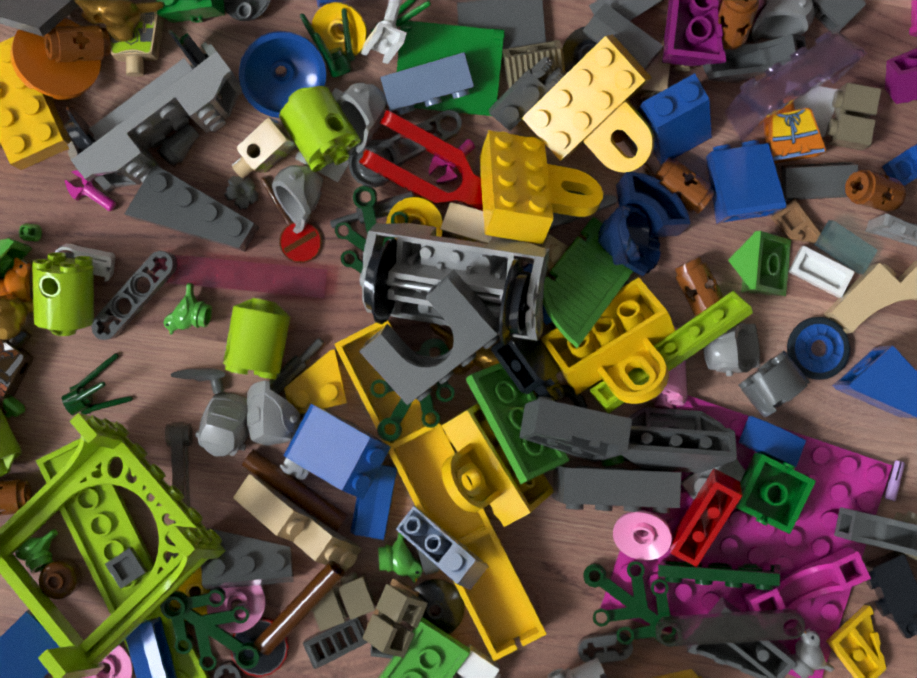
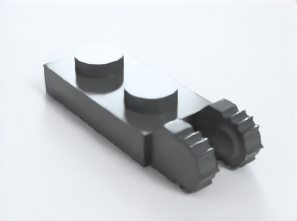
M545 56L531 70L528 69L489 108L490 115L511 131L522 120V117L564 77L565 72L561 68H557L542 81L539 77H542L552 65V60Z

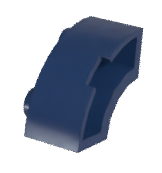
M626 172L616 184L619 207L623 205L639 207L640 211L647 216L651 237L679 236L691 224L687 210L675 192L672 194L659 184L660 180L652 176L637 172Z

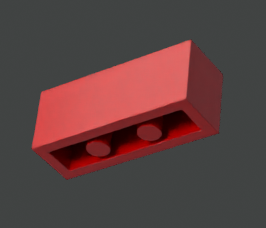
M713 468L672 534L670 554L695 567L699 565L742 497L740 481Z

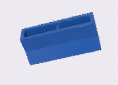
M382 464L364 499L356 497L350 533L384 540L397 474L395 466Z
M161 617L143 621L126 638L136 678H177Z

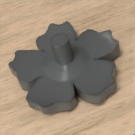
M232 176L228 180L230 186L226 188L224 195L227 200L235 199L234 204L238 206L239 210L247 209L249 204L258 201L259 193L254 190L256 186L252 179L246 177L243 180L240 176Z

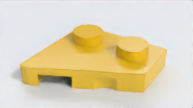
M335 349L327 352L284 388L287 401L300 414L306 413L311 404L324 409L348 403Z
M863 605L826 640L854 678H878L886 670L884 656L880 651L878 632H874L870 616L874 615L873 609L869 605Z

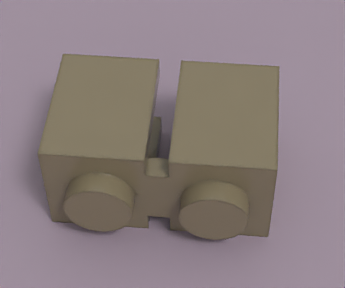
M846 83L839 90L835 91L832 107L835 108L834 114L836 115L835 119H830L827 127L830 145L861 151L871 146L876 120L870 119V115H877L881 89Z
M356 572L345 575L341 579V583L335 585L315 606L312 611L320 632L344 623L347 618L338 592L342 596L350 620L376 610L377 604L365 573L359 576Z
M386 584L376 606L379 612L377 615H372L363 639L382 653L404 658L415 633L400 623L404 620L417 628L428 603L406 589Z

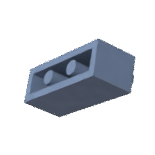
M465 53L380 77L390 111L397 110L398 115L415 111L413 105L422 102L425 103L426 107L442 103L441 97L452 94L453 99L469 95V89L474 87Z

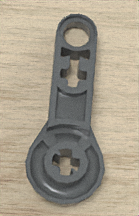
M446 110L416 126L431 132L433 131L431 124L435 123L436 130L441 136L440 139L446 142L458 135L461 130L462 120L455 111ZM452 117L457 123L456 129L451 132L443 130L440 125L442 119ZM400 134L390 139L370 140L360 153L356 152L358 145L353 149L349 157V169L351 175L358 183L376 188L385 185L390 180L359 163L365 149L399 167L427 151L420 144L408 138L400 137Z

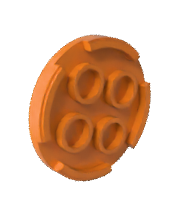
M64 18L55 27H78L80 25L67 18ZM18 29L14 36L10 50L12 66L20 80L28 88H33L57 100L81 96L92 87L100 72L101 60H77L76 62L61 63L49 60L45 50L44 37Z

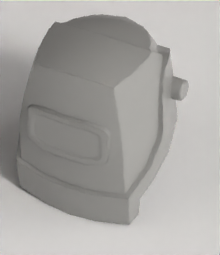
M767 0L752 28V41L757 43L760 38L778 39L790 34H804L815 17L812 0Z
M355 83L337 100L340 108L361 139L359 144H357L356 152L358 153L365 148L373 134L377 132L380 127L379 122L384 117L388 102L385 94L373 84Z
M291 165L279 171L272 183V188L278 202L296 224L293 232L297 234L304 229L311 213L318 204L322 194L323 178L307 166Z
M738 323L705 346L703 354L708 369L726 373V376H732L733 373H747L752 368L760 367V347L756 324Z
M265 380L253 384L248 390L246 401L248 405L247 427L251 441L266 446L291 441L299 427L300 413L286 399L270 390V382Z
M227 392L214 394L203 413L199 431L195 435L198 438L199 445L205 448L208 453L213 456H234L238 450H245L246 444L244 443L249 436L247 427V398Z

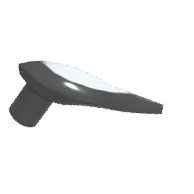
M194 368L171 373V377L194 379L199 382L210 380L213 394L224 392L222 377L225 376V373L221 370Z

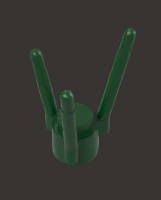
M343 8L341 10L345 52L341 47L329 51L320 34L315 32L305 14L301 13L300 18L322 54L331 76L338 77L350 72L353 69L350 62L356 58L352 51L347 9Z
M117 353L105 360L78 384L70 387V392L62 396L63 405L70 415L74 416L79 412L87 415L93 411L133 400L132 396L90 405L93 403L92 394L105 387L106 383L102 381L89 389L84 386L110 366L119 357Z

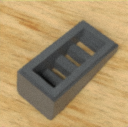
M357 617L352 620L349 618L342 624L306 638L303 641V646L313 668L317 669L368 642L363 639L365 631ZM349 626H352L358 639L354 642L347 630ZM341 631L347 644L346 646L342 647L337 637V632ZM329 636L335 647L333 652H331L325 640ZM319 642L324 653L322 657L319 656L314 645Z

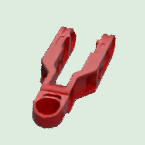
M386 110L379 124L391 128L399 133L400 137L408 138L420 144L429 153L457 167L462 176L461 185L455 191L447 193L367 149L364 150L359 163L432 203L457 200L470 208L483 211L481 178L473 174L463 151Z

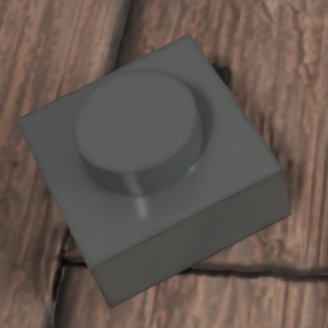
M133 547L105 563L120 589L148 572Z

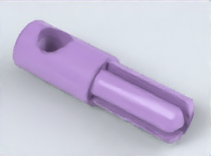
M896 460L884 496L885 499L896 501L905 467L903 461Z

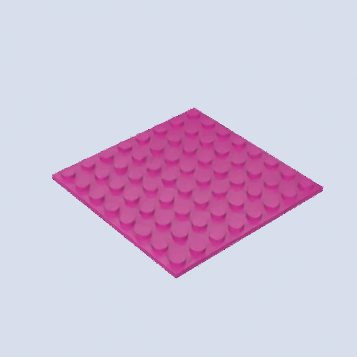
M687 395V401L683 406L672 405V409L703 411L719 421L725 428L735 431L736 459L746 471L754 453H757L739 443L748 419L747 415ZM782 428L806 440L799 462L794 470L816 480L791 534L769 524L765 526L755 521V517L734 508L700 561L702 567L708 568L709 563L723 562L731 564L732 569H738L739 565L750 563L757 564V566L762 567V570H770V564L781 565L780 577H783L846 547L859 551L862 558L866 547L865 543L834 536L840 507L876 515L892 465ZM765 455V456H767V457H769V458H771V459H773V460L779 462L778 460H776V459H774V458H772V457H770V456H768V455ZM681 472V481L693 472ZM681 485L680 508H670V513L652 512V507H642L641 511L651 512L661 517L668 524L673 534L694 500ZM670 548L663 556L653 560L634 559L619 550L610 580L634 597L632 581L627 573V566L632 561L641 562L645 570L643 582L647 606L658 615L656 596L651 591V583L655 579L665 580V577H658V564L661 560H684L670 554ZM637 564L630 567L631 574L639 575L641 567ZM683 579L681 583L667 582L669 587L667 593L670 615L676 617L680 622V637L687 639L722 597L754 621L743 594L756 589L755 584L743 583V587L734 588L725 586V582L713 581L712 585L695 584V579ZM658 582L654 585V590L657 593H662L665 590V585L662 582ZM852 587L845 591L830 592L812 598L797 606L790 613V616L762 629L788 648L792 654L796 653L795 645L801 639V630H815L819 634L820 647L827 662L831 647L826 640L839 628ZM605 591L600 608L611 610L626 607ZM642 618L630 619L645 625H650ZM664 624L661 630L671 633L672 626ZM793 669L788 673L789 675L801 678ZM825 669L814 670V674L812 676L809 675L808 678H822Z

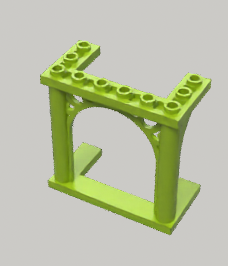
M78 413L69 421L81 434L79 444L72 457L47 484L0 528V574L60 647L47 649L38 657L53 678H82L97 675L105 667L102 661L208 559H218L226 551L220 544L222 542L220 536L214 530H208L202 524L203 517L193 507L189 508L182 501L184 499L182 492L174 485L169 486L163 479L166 475L162 469L156 464H150L145 458L147 452L138 443L135 442L133 444L127 437L129 434L128 430L118 421L114 423L106 418L99 419L95 415L88 416ZM115 457H119L123 463L122 472L117 478H113L110 473V464ZM101 465L102 476L96 478L94 473L100 471L98 467ZM130 471L133 477H137L134 483L128 480ZM102 484L118 485L137 494L150 508L158 528V554L154 567L145 582L94 632L83 640L50 598L42 593L37 582L13 553L68 500L80 491ZM150 494L155 497L153 501H149L148 497ZM169 514L168 518L175 520L176 523L167 525L164 521V516ZM167 536L175 544V546L171 545L168 542ZM168 551L171 553H179V555L176 558L175 556H171L169 562H167L165 558V554Z

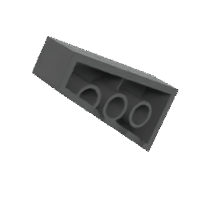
M155 164L124 213L139 221L244 252L259 229L252 221Z
M561 465L553 469L554 493L552 494V499L566 504V509L583 510L584 504L595 505V510L612 511L613 506H624V511L629 512L641 511L642 507H652V512L670 513V508H680L681 472L652 469L628 470L627 468L617 467L600 469L599 467L581 465L576 466V468H569Z

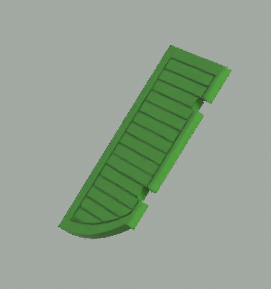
M592 217L581 231V234L587 240L584 241L581 237H576L550 270V274L556 278L555 281L551 280L548 276L545 277L544 307L558 330L576 348L582 343L633 273L632 270L622 264L614 265L612 256L599 244L598 232L603 223L595 217Z

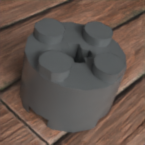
M782 351L773 359H769L761 365L755 374L748 376L738 386L763 418L777 411L775 409L776 406L779 407L797 396L808 386L807 384L810 381L789 355Z

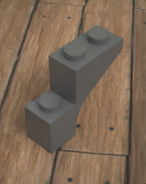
M790 34L762 43L741 45L737 49L723 48L726 62L703 65V69L708 76V80L738 83L764 73L782 74L809 65L810 59L805 36Z
M840 507L834 536L917 556V524Z

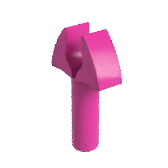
M467 139L458 149L463 151L466 157L475 148V144L470 139ZM434 155L429 167V176L437 168L447 166L446 173L436 181V184H444L456 180L455 166Z
M78 170L71 172L82 179L84 188L75 187L72 183L65 180L67 190L74 200L79 201L81 196L87 195L108 211H112L116 207L115 201L93 186V179L90 182L85 180Z

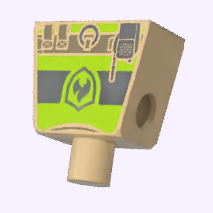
M157 11L141 14L139 24L134 29L133 38L129 41L118 42L109 33L111 55L117 61L126 62L127 76H144V61L158 60L164 18L159 16Z
M268 117L237 146V151L242 157L232 164V168L241 178L247 176L252 170L265 173L294 151L297 146L282 122Z

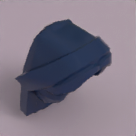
M623 205L617 207L600 226L598 242L612 256L614 265L622 264L637 274L644 276L656 267L660 259L659 237H651L647 216L640 211L639 207Z

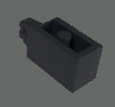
M512 337L511 342L507 346L499 341L490 348L522 393L529 394L534 390L540 397H549L554 399L555 402L565 395L556 377V374L561 369L539 339L536 341Z
M893 551L865 563L871 577L866 583L871 590H875L878 597L875 603L880 614L892 620L904 638L908 639L917 635V582L905 554Z

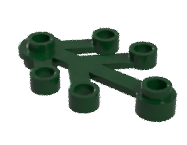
M362 185L354 191L353 202L358 208L362 209L368 235V231L377 223L374 210L377 192L369 185ZM363 191L370 193L371 200L369 202L362 200L361 194ZM397 211L391 216L390 224L396 223V215H402L405 218V223H409V216L404 211ZM342 221L338 223L335 227L336 236L340 239L348 240L364 251L366 238L354 231L350 222ZM341 225L348 227V235L340 233L339 228ZM387 237V238H384L383 245L385 244V242H386L387 240H389V239H391V238H395V237ZM348 249L342 253L341 263L345 267H352L361 273L363 261L359 259L358 252ZM347 253L354 256V263L346 261L345 256Z
M432 338L425 341L420 351L416 353L431 357L429 354L431 348H437L440 355L447 353L449 349L442 340ZM381 379L375 380L370 386V392L376 398H382L387 393L394 391L386 381ZM448 380L443 384L436 382L438 386L436 390L437 399L441 402L452 400L455 392L453 387L449 385ZM381 383L384 385L385 391L383 394L375 393V384ZM442 388L450 390L449 398L444 399L441 397L440 390ZM429 393L419 402L422 410V424L425 427L432 428L439 423L440 416L433 408ZM400 399L390 418H385L379 423L377 432L382 440L391 442L399 438L402 432L400 423L412 402L407 405ZM428 413L435 415L436 420L434 424H428L425 421V416ZM387 424L395 426L396 430L393 435L385 433L384 428Z
M632 561L627 566V573L632 581L634 597L607 578L606 570L600 564H590L585 568L583 578L588 586L593 588L601 587L626 606L625 608L611 610L604 608L596 609L593 613V622L597 626L603 627L613 621L642 618L650 625L633 629L629 626H621L617 630V640L621 644L627 645L633 640L655 637L658 642L663 644H671L678 640L681 635V625L676 617L670 615L667 600L669 587L665 580L659 578L651 583V591L656 596L657 615L647 606L643 582L645 570L641 562ZM635 564L641 567V573L636 576L630 572V567ZM596 570L600 573L601 577L598 581H592L589 578L591 571ZM658 582H662L665 585V590L662 593H657L654 590V585ZM599 612H604L607 615V620L603 623L596 620V614ZM664 624L672 626V632L668 635L661 632V627ZM622 630H628L631 633L629 640H622L620 638Z
M214 587L209 593L187 596L182 591L176 590L160 605L163 615L172 620L176 637L174 646L178 653L187 654L193 648L194 639L187 634L185 620L194 625L201 656L199 665L202 669L206 671L214 669L219 660L217 653L212 651L210 637L236 653V662L240 667L251 669L257 665L261 652H259L255 643H243L218 626L219 624L231 622L245 623L251 614L248 605L240 603L232 610L203 615L192 609L205 605L212 607L221 606L226 599L224 589ZM218 593L221 596V601L213 600L212 594ZM177 600L181 607L174 608L171 601ZM236 610H244L246 616L243 618L239 617L236 614ZM181 640L187 641L188 644H189V647H188V648H183V647L180 645V641H181ZM250 649L254 652V656L248 657L244 651ZM204 657H211L214 663L207 664Z

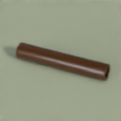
M253 449L243 461L241 466L336 532L348 516V514L292 475L283 472L279 466Z
M329 561L254 641L259 652L264 655H270L345 576L344 569L337 562Z

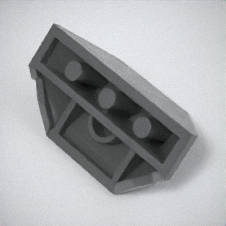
M643 407L628 417L632 419L628 452L622 456L641 469L702 473L735 461L737 458L735 431L725 428L719 421L703 411Z

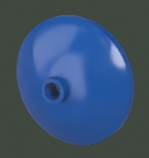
M276 31L257 38L248 46L240 61L239 82L245 98L255 109L265 115L279 118L280 111L289 102L288 99L292 93L305 87L325 86L326 68L320 52L308 39L293 32ZM284 66L286 71L283 74H277L276 68Z

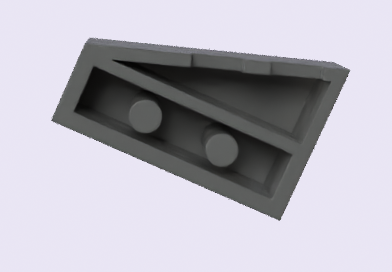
M538 397L537 400L525 404L519 438L592 462H598L628 452L632 419L555 402L554 399L549 397Z
M212 529L222 539L220 544L226 551L218 559H208L201 566L202 585L206 590H211L214 587L233 588L294 582L292 551L290 547Z
M723 597L685 640L687 652L708 657L716 663L729 665L756 678H784L796 665L794 656L788 648Z

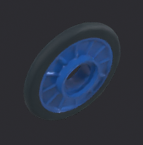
M812 317L800 322L793 329L787 343V354L807 378L824 380L835 376L845 367L850 356V342L843 328L835 321L824 317ZM816 340L822 341L826 346L825 353L820 357L815 356L811 351V346Z

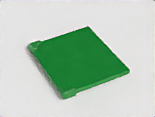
M408 20L400 25V30L406 32V37L398 51L397 72L465 53L474 85L473 88L469 89V95L453 99L452 94L441 97L442 103L426 107L425 103L422 102L413 105L414 108L436 111L453 110L456 113L492 116L489 113V108L497 101L503 39L505 37L503 29H486Z

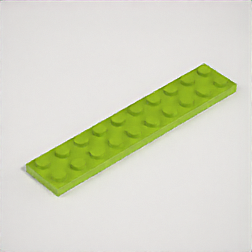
M80 438L35 460L46 483L69 461L77 449ZM101 465L98 467L100 471L94 473L96 478L102 476ZM102 484L80 491L59 510L110 614H112L145 582L154 567V562L116 485ZM133 547L148 572L120 589L105 563ZM159 606L145 620L161 617L177 678H210L208 672L199 665L200 656L195 646L187 654H180L175 650L176 637L172 620L163 615ZM125 639V640H124V643H125V645H126V647H127V649H128V645H127V642H126V639ZM181 640V641H180V645H181L183 648H188V647H189V644H188L187 641H185V640Z

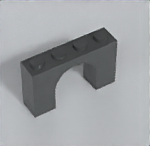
M452 270L435 284L425 297L447 321L452 330L454 343L450 351L435 357L420 355L410 349L388 324L368 339L359 351L407 405L415 399L418 401L423 400L432 391L431 386L436 382L440 384L446 382L454 374V368L459 364L463 367L476 357L475 352L482 346L488 349L499 339L497 335L499 332V320L455 270Z

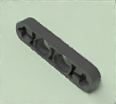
M157 251L150 255L94 318L91 329L95 337L100 340L114 339L126 328L175 273L178 263L174 254L167 251ZM167 258V261L165 263L168 267L167 270L160 269L155 273V275L148 272V269L150 271L157 270V268L160 266L158 259ZM141 277H146L150 281L151 286L147 293L140 292L137 287L138 280ZM123 298L129 299L132 304L131 311L128 314H123L119 310V302ZM114 317L121 319V322L120 320H114L109 325L111 332L103 333L104 325L102 322H109Z

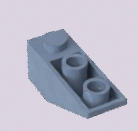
M415 506L411 508L396 528L402 536L456 584L471 590L489 567L469 548Z

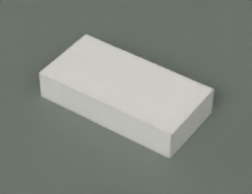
M804 245L800 247L788 271L838 298L843 296L854 274V271Z

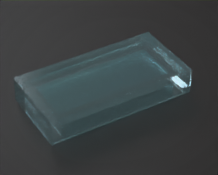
M828 220L814 244L851 270L863 275L877 252L876 248L834 220Z

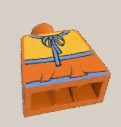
M793 95L775 98L778 113L769 115L764 121V144H769L774 164L818 157L825 153L826 148L812 110L810 108L795 110Z

